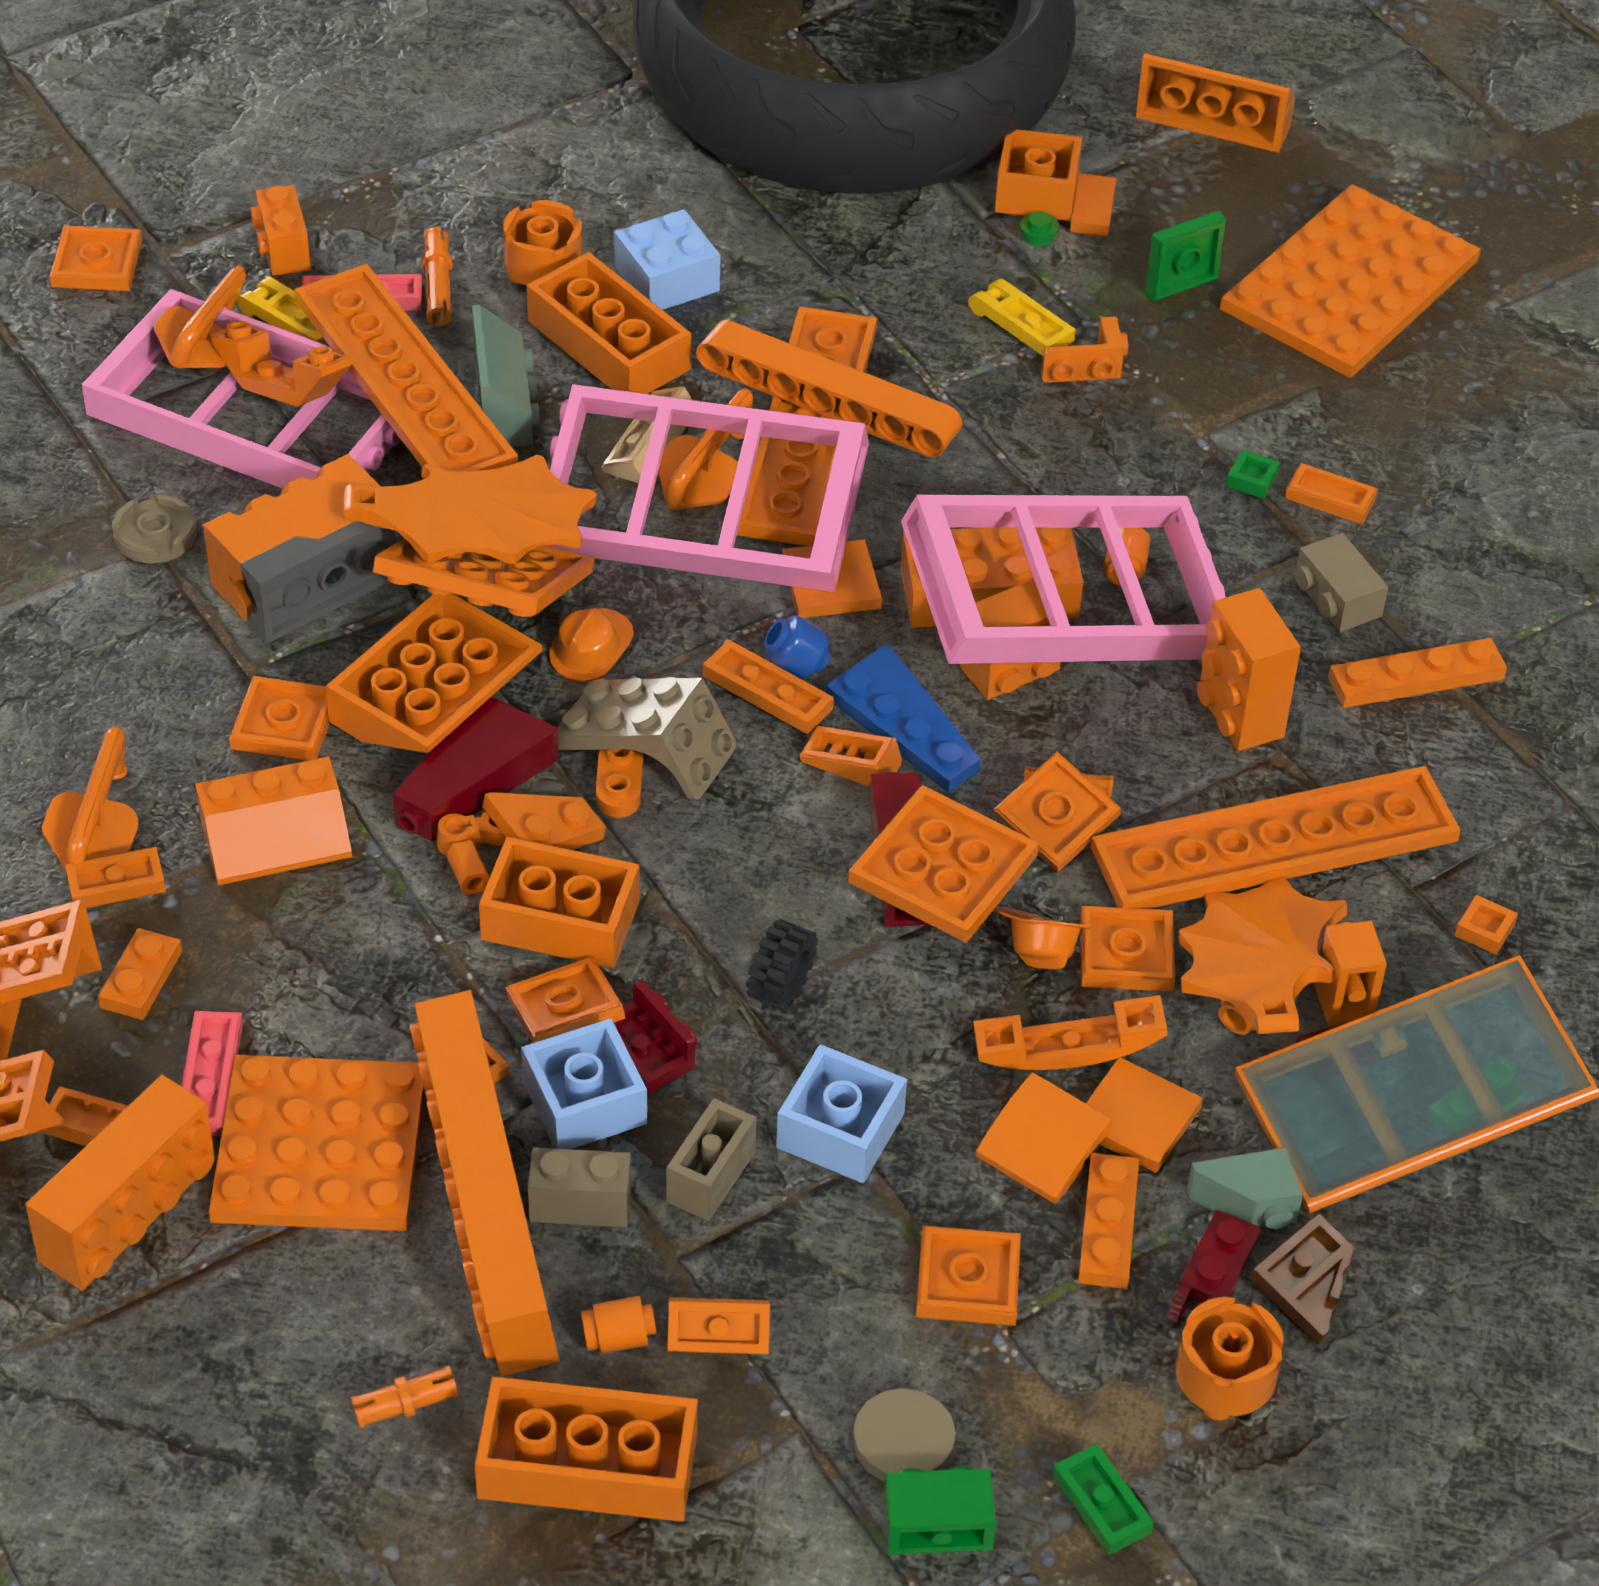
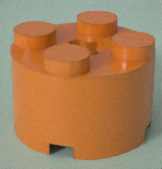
M549 200L531 202V208L520 211V206L512 209L504 219L505 268L508 279L512 283L527 285L583 255L582 222L580 218L578 220L574 216V210L565 204Z
M1218 1297L1197 1306L1190 1313L1182 1331L1176 1363V1376L1183 1393L1191 1402L1203 1409V1412L1209 1418L1214 1420H1224L1229 1416L1249 1414L1262 1407L1275 1392L1283 1355V1333L1281 1327L1271 1313L1253 1302L1250 1307L1235 1303V1298Z

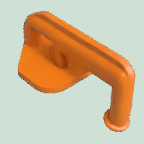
M237 265V267L232 268L196 312L185 307L172 306L167 308L158 318L154 330L171 365L177 368H222L226 366V363L211 343V335L224 330V328L215 324L214 321L224 309L233 310L246 279L244 267Z
M746 388L739 390L727 405L752 408V392ZM707 429L700 439L692 435H681L671 440L663 451L658 470L666 506L669 509L678 510L725 502L730 497L738 462L718 449L729 435L735 439L743 440L745 434Z
M112 726L104 736L85 794L79 792L61 793L51 801L42 824V834L65 871L66 864H78L86 860L131 851L138 830L137 814L126 804L106 799L112 781L125 777L128 770L125 764V734L118 726Z

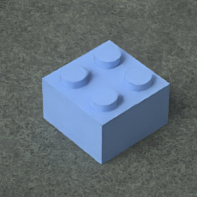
M685 209L614 232L615 269L626 282L660 309L664 310L720 291V254Z
M611 1018L521 1047L523 1083L555 1149H573L647 1124V1088Z
M820 1044L778 1112L776 1148L864 1184L905 1113L907 1079Z

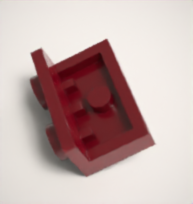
M643 980L634 983L633 1000L623 1005L625 1019L614 1022V1025L649 1095L695 1069V1047L698 1043L693 1029L688 1023L680 1022L672 1014L667 1001L660 992H653Z

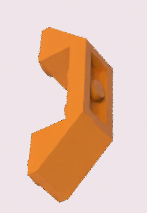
M246 321L229 323L226 325V329L211 335V343L242 389L296 407L328 395L352 365L351 357L333 352V349L330 347H316L310 349L308 355L293 360V368L283 366L280 361L271 360L268 331L253 327Z

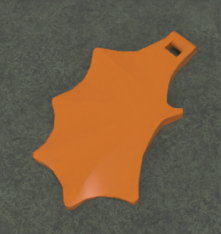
M535 455L524 461L498 469L477 471H448L438 466L425 464L422 466L421 473L423 480L411 484L385 487L356 484L346 486L344 489V517L349 521H359L375 527L397 531L414 547L426 563L432 564L450 555L471 552L488 555L508 564H516L526 553L538 546L561 545L575 549L580 548L583 537L577 523L582 513L595 506L597 493L593 490L576 488L562 483L551 473L545 458L541 455Z
M1285 877L1268 880L1258 888L1239 894L1219 891L1205 893L1204 905L1206 913L1204 919L1179 930V943L1192 954L1194 960L1191 969L1181 977V991L1187 994L1212 997L1231 1002L1256 1028L1258 1035L1299 1031V1017L1294 1002L1298 994L1309 983H1332L1335 981V968L1322 958L1319 952L1324 940L1326 926L1336 925L1347 916V901H1322L1303 896L1292 888Z

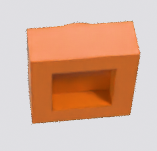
M1476 895L1458 922L1455 936L1497 955L1515 926L1518 913Z

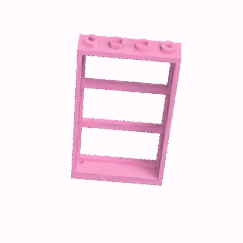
M170 289L82 383L86 415L282 489L288 482L301 476L310 480L316 478L321 467L284 453L339 389L370 400L347 370L328 395L304 404L270 445L265 447L206 425L240 387L232 372L225 377L190 418L131 397L130 394L166 356L154 330L158 318L167 308L172 306H181L196 312L204 303L203 300ZM224 309L214 321L215 324L226 329V325L229 323L246 321L253 327L268 331L271 360L280 361L281 365L293 368V360L308 355L310 349L330 347L228 309ZM381 414L348 454L370 474L380 467L383 457L393 446H397L401 439Z
M572 384L569 399H565L561 404L560 423L562 425L559 436H553L550 446V459L552 460L550 471L562 483L568 485L586 413L652 421L654 425L626 533L578 526L583 537L580 548L575 549L561 545L551 546L594 556L597 559L835 592L869 446L865 423ZM670 424L745 434L718 546L642 535ZM761 436L836 446L810 559L734 548Z
M917 495L901 520L949 664L1201 659L1206 647V624L1210 621L1212 602L1226 597L1224 586L1218 578L1212 562L1211 552L1206 546L1199 528L1198 518L1194 515L1188 496ZM950 527H1016L1051 626L983 627ZM1035 527L1100 528L1135 625L1070 626ZM1119 528L1165 529L1200 624L1154 625Z

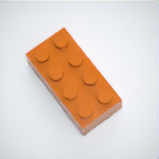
M590 252L527 284L528 322L611 390L648 394L691 370V332Z
M1016 527L950 529L975 603L1034 579ZM1035 527L1062 605L1067 609V619H1079L1084 582L1072 528ZM903 532L901 573L911 628L935 627L936 624L905 532Z
M161 1074L25 1204L38 1262L81 1291L95 1278L104 1276L111 1268L113 1261L129 1245H134L140 1241L147 1227L163 1212L170 1211L178 1202L181 1194L195 1180L204 1178L215 1162L207 1102Z
M492 1376L475 1462L477 1499L684 1522L697 1439L698 1399Z

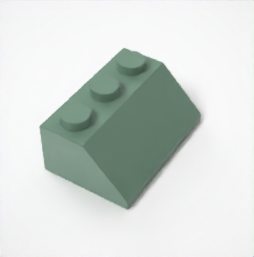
M472 305L475 370L479 406L510 446L533 445L532 428H540L538 403H530L531 400H537L535 376H527V373H533L532 349H524L522 332L483 306Z

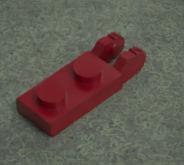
M1216 1209L1179 1281L1178 1290L1171 1303L1167 1319L1178 1323L1185 1315L1191 1299L1204 1303L1218 1297H1231L1259 1241L1262 1228Z

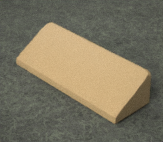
M685 386L652 391L650 394L692 400ZM633 419L601 467L603 472L639 484L654 422ZM670 424L664 449L671 440L681 436L687 426Z

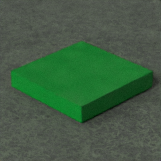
M1219 210L1152 233L1145 295L1152 302L1218 279L1226 223L1225 216Z

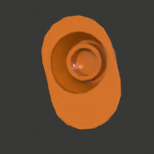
M605 608L577 610L569 614L560 624L558 634L553 640L549 651L551 665L558 674L568 680L579 682L596 680L606 675L615 666L618 659L630 645L634 636L633 626L626 616L615 610Z
M996 906L993 912L1010 917L1015 952L1018 953L1019 957L1028 966L1038 969L1060 970L1064 968L1067 959L1074 953L1080 929H1090L1088 925L1057 922L1035 914Z

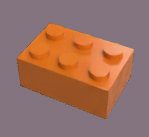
M1261 588L1213 601L1210 621L1206 624V647L1201 656L1203 665L1201 679L1197 683V694L1203 706L1209 707L1217 720L1221 734L1224 737L1228 736L1237 751L1284 738L1301 646Z
M507 836L479 903L481 940L576 961L593 957L599 966L614 969L640 901V864Z

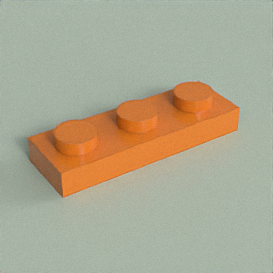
M727 640L703 663V677L807 735L833 710V696L731 640Z
M1091 1153L1078 1283L1120 1289H1127L1139 1158Z

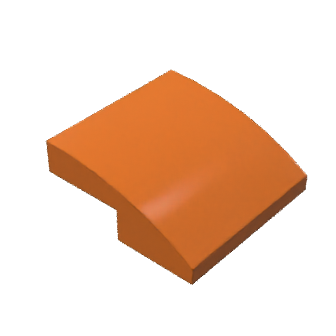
M1032 1072L1011 1097L976 1150V1157L1056 1204L1082 1174L1084 1161L1111 1131L1112 1119Z

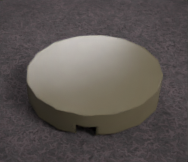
M156 494L149 495V500L139 502L137 498L129 501L117 511L112 521L114 544L121 554L137 562L149 564L168 562L187 552L197 538L196 518L193 515L192 509L187 503L172 496Z
M906 1388L883 1391L869 1399L858 1412L853 1430L854 1449L857 1459L868 1473L885 1482L886 1473L898 1472L906 1468H917L922 1471L944 1470L952 1459L956 1436L952 1416L939 1400L923 1391Z

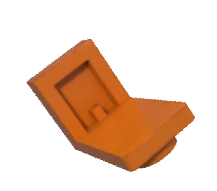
M1101 317L1098 344L1046 347L1043 351L1042 381L1048 383L1121 378L1123 356L1128 354V338L1126 332H1120L1117 317Z

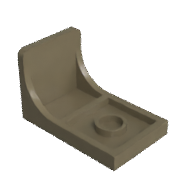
M666 677L657 679L631 678L611 680L601 678L593 680L585 687L584 693L572 709L563 716L562 722L558 726V750L628 749L645 753L661 762L671 771L686 797L690 800H698L703 796L736 748V740L703 678Z

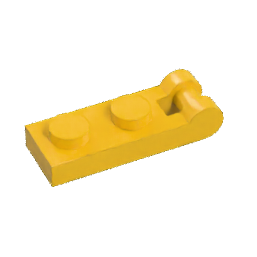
M266 277L257 284V289L253 292L249 290L238 297V307L246 316L253 317L255 315L272 326L324 345H329L297 304L295 291L272 277Z
M997 279L988 285L987 291H978L968 299L969 307L976 316H987L1042 356L1046 347L1067 346L1074 342L1075 328L1004 279Z

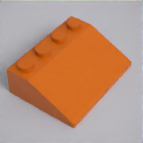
M432 594L326 685L329 722L364 743L428 753L542 652V645L455 594L449 596Z

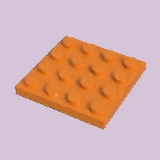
M403 538L375 556L373 573L387 576V580L394 584L410 585L415 583L426 586L427 590L432 594L441 596L457 594L468 597V602L474 605L492 606L495 604L509 608V613L513 615L531 617L538 614L590 575L593 571L595 557L549 545L534 548L526 553L516 564H508L488 555L471 552L450 555L431 564L426 563L414 547Z
M235 1055L209 1208L210 1222L407 1231L425 1093L418 1063Z

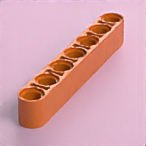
M720 321L696 349L697 359L700 364L713 373L830 419L865 423L867 433L928 457L934 458L943 454L963 425L959 413L945 403L733 321Z

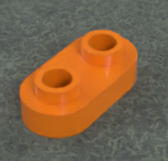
M628 749L600 750L596 781V805L603 814L613 818H623L632 815L638 810L641 803L643 777L642 752Z

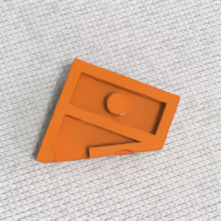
M490 792L485 794L482 805L505 837L508 836L573 850L601 841L606 830V826L582 797Z

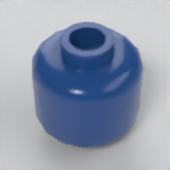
M791 615L785 619L780 618L772 624L766 634L764 647L767 649L769 662L800 679L809 677L814 672H821L830 659V650H828L829 639L826 631L803 617Z

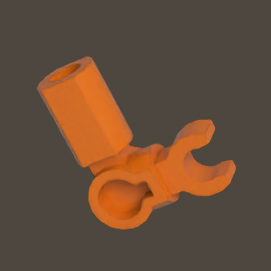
M486 811L481 817L477 818L474 815L448 814L439 820L436 840L437 849L440 853L447 856V860L463 894L470 895L484 892L489 881V873L477 849L480 843L499 846L504 844L506 837Z

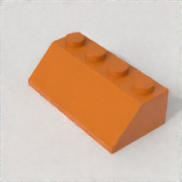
M1144 54L1136 118L1279 153L1291 127L1295 95L1291 88Z

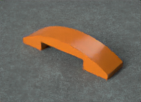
M1161 995L1114 1001L1115 1015L1023 1028L1020 1015L973 1021L979 1061L1012 1069L1059 1070L1094 1065L1129 1055L1156 1043L1168 1035Z

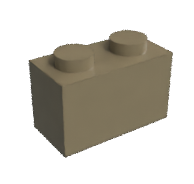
M1343 533L1300 548L1297 566L1294 570L1296 583L1301 590L1308 593L1317 604L1322 616L1328 618L1339 632L1383 616L1388 586Z
M713 1098L666 1168V1202L710 1221L756 1152L757 1117Z
M532 1148L528 1183L530 1222L612 1227L628 1226L631 1195V1153Z

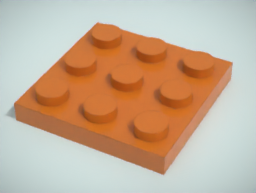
M922 785L851 867L848 883L967 943L1038 856L1039 843Z

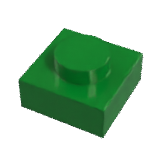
M1242 449L1228 473L1226 487L1265 499L1279 474L1281 462Z

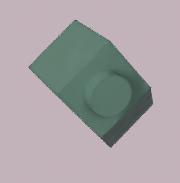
M1286 1147L1194 1162L1191 1166L1187 1188L1190 1200L1213 1212L1217 1209L1259 1226L1262 1229H1280L1288 1224L1297 1223L1303 1197Z

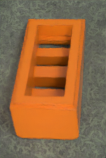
M817 725L799 755L802 763L870 787L871 774L897 773L902 763L896 738ZM828 743L832 744L829 752H823ZM845 749L848 750L845 755H842Z

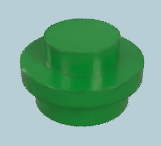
M1036 211L1025 215L1021 219L1020 231L1024 240L1030 245L1038 247L1049 245L1058 234V221L1046 212Z

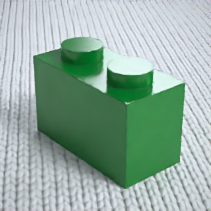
M957 1466L950 1470L938 1471L906 1468L898 1472L886 1473L884 1511L888 1555L993 1550L996 1518L990 1468L974 1469L969 1466Z

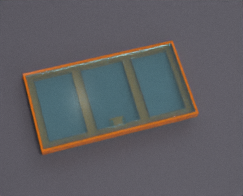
M1520 955L1235 1067V1077L1273 1149L1286 1147L1303 1193L1302 1204L1308 1214L1599 1098V1089Z

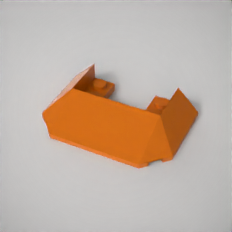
M81 900L0 922V1141L32 1134L66 1122L45 1101L54 1060L44 1050L7 1059L22 998L73 985L75 977L102 970L86 906Z

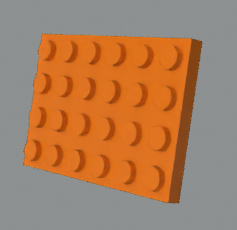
M1351 184L1227 292L1221 299L1220 310L1333 370L1352 378L1479 260L1481 248L1401 209L1397 205L1369 193L1365 189Z

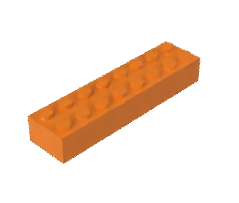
M467 990L414 1003L418 1023L409 1025L418 1056V1066L427 1096V1106L435 1132L436 1146L444 1172V1182L453 1212V1222L462 1252L463 1267L473 1301L472 1307L486 1360L496 1358L501 1377L559 1363V1355L472 992Z

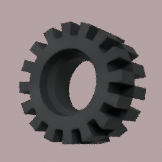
M783 919L776 920L773 923V927L770 926L766 931V938L762 937L759 943L760 949L753 956L752 960L755 961L749 968L748 975L750 977L746 981L747 995L783 1011L787 1010L788 1006L791 1007L794 1004L795 997L798 998L801 993L802 984L805 985L808 980V971L812 970L814 964L812 959L817 953V948H815L818 944L817 934Z

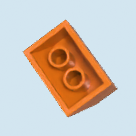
M329 756L195 784L200 820L218 886L352 857L339 787Z

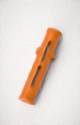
M432 227L424 233L425 256L422 257V269L426 273V320L432 324L434 314V326L439 327L447 325L452 319L449 271L453 268V258L448 251V232L444 229L441 239V228Z

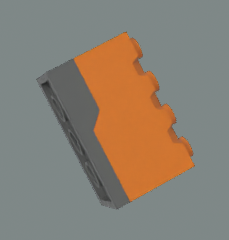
M349 454L322 466L316 478L312 480L301 476L288 482L283 487L281 495L277 497L264 494L253 499L246 506L245 512L240 515L228 512L203 524L211 586L238 612L239 616L266 644L389 582L387 576L373 573L375 556L404 537L395 530L379 528L359 521H349L344 517V489L350 484L380 486Z

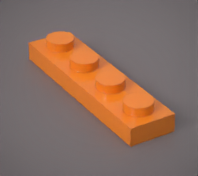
M1492 638L1332 665L1330 666L1328 678L1342 707L1347 708L1504 680L1507 666Z

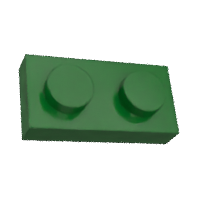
M1098 1443L1054 1464L1053 1478L1107 1555L1152 1534L1153 1520Z

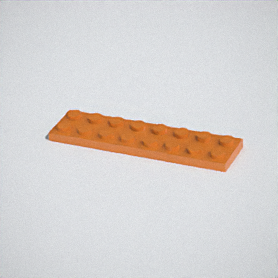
M368 264L294 289L297 304L333 351L351 357L352 365L348 371L421 467L425 464H430L448 471H477L498 469L518 463V455Z
M799 306L789 343L865 372L877 330V318ZM774 396L769 411L828 418ZM762 436L737 536L813 546L836 446Z
M1421 766L1092 836L1091 850L1117 907L1122 909H1151L1202 898L1205 893L1215 891L1229 892L1262 885L1274 878L1285 877L1289 879L1458 842L1461 830L1427 767Z

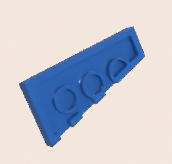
M888 643L826 685L825 693L834 697V704L873 735L896 738L901 756L948 793L979 771V756Z

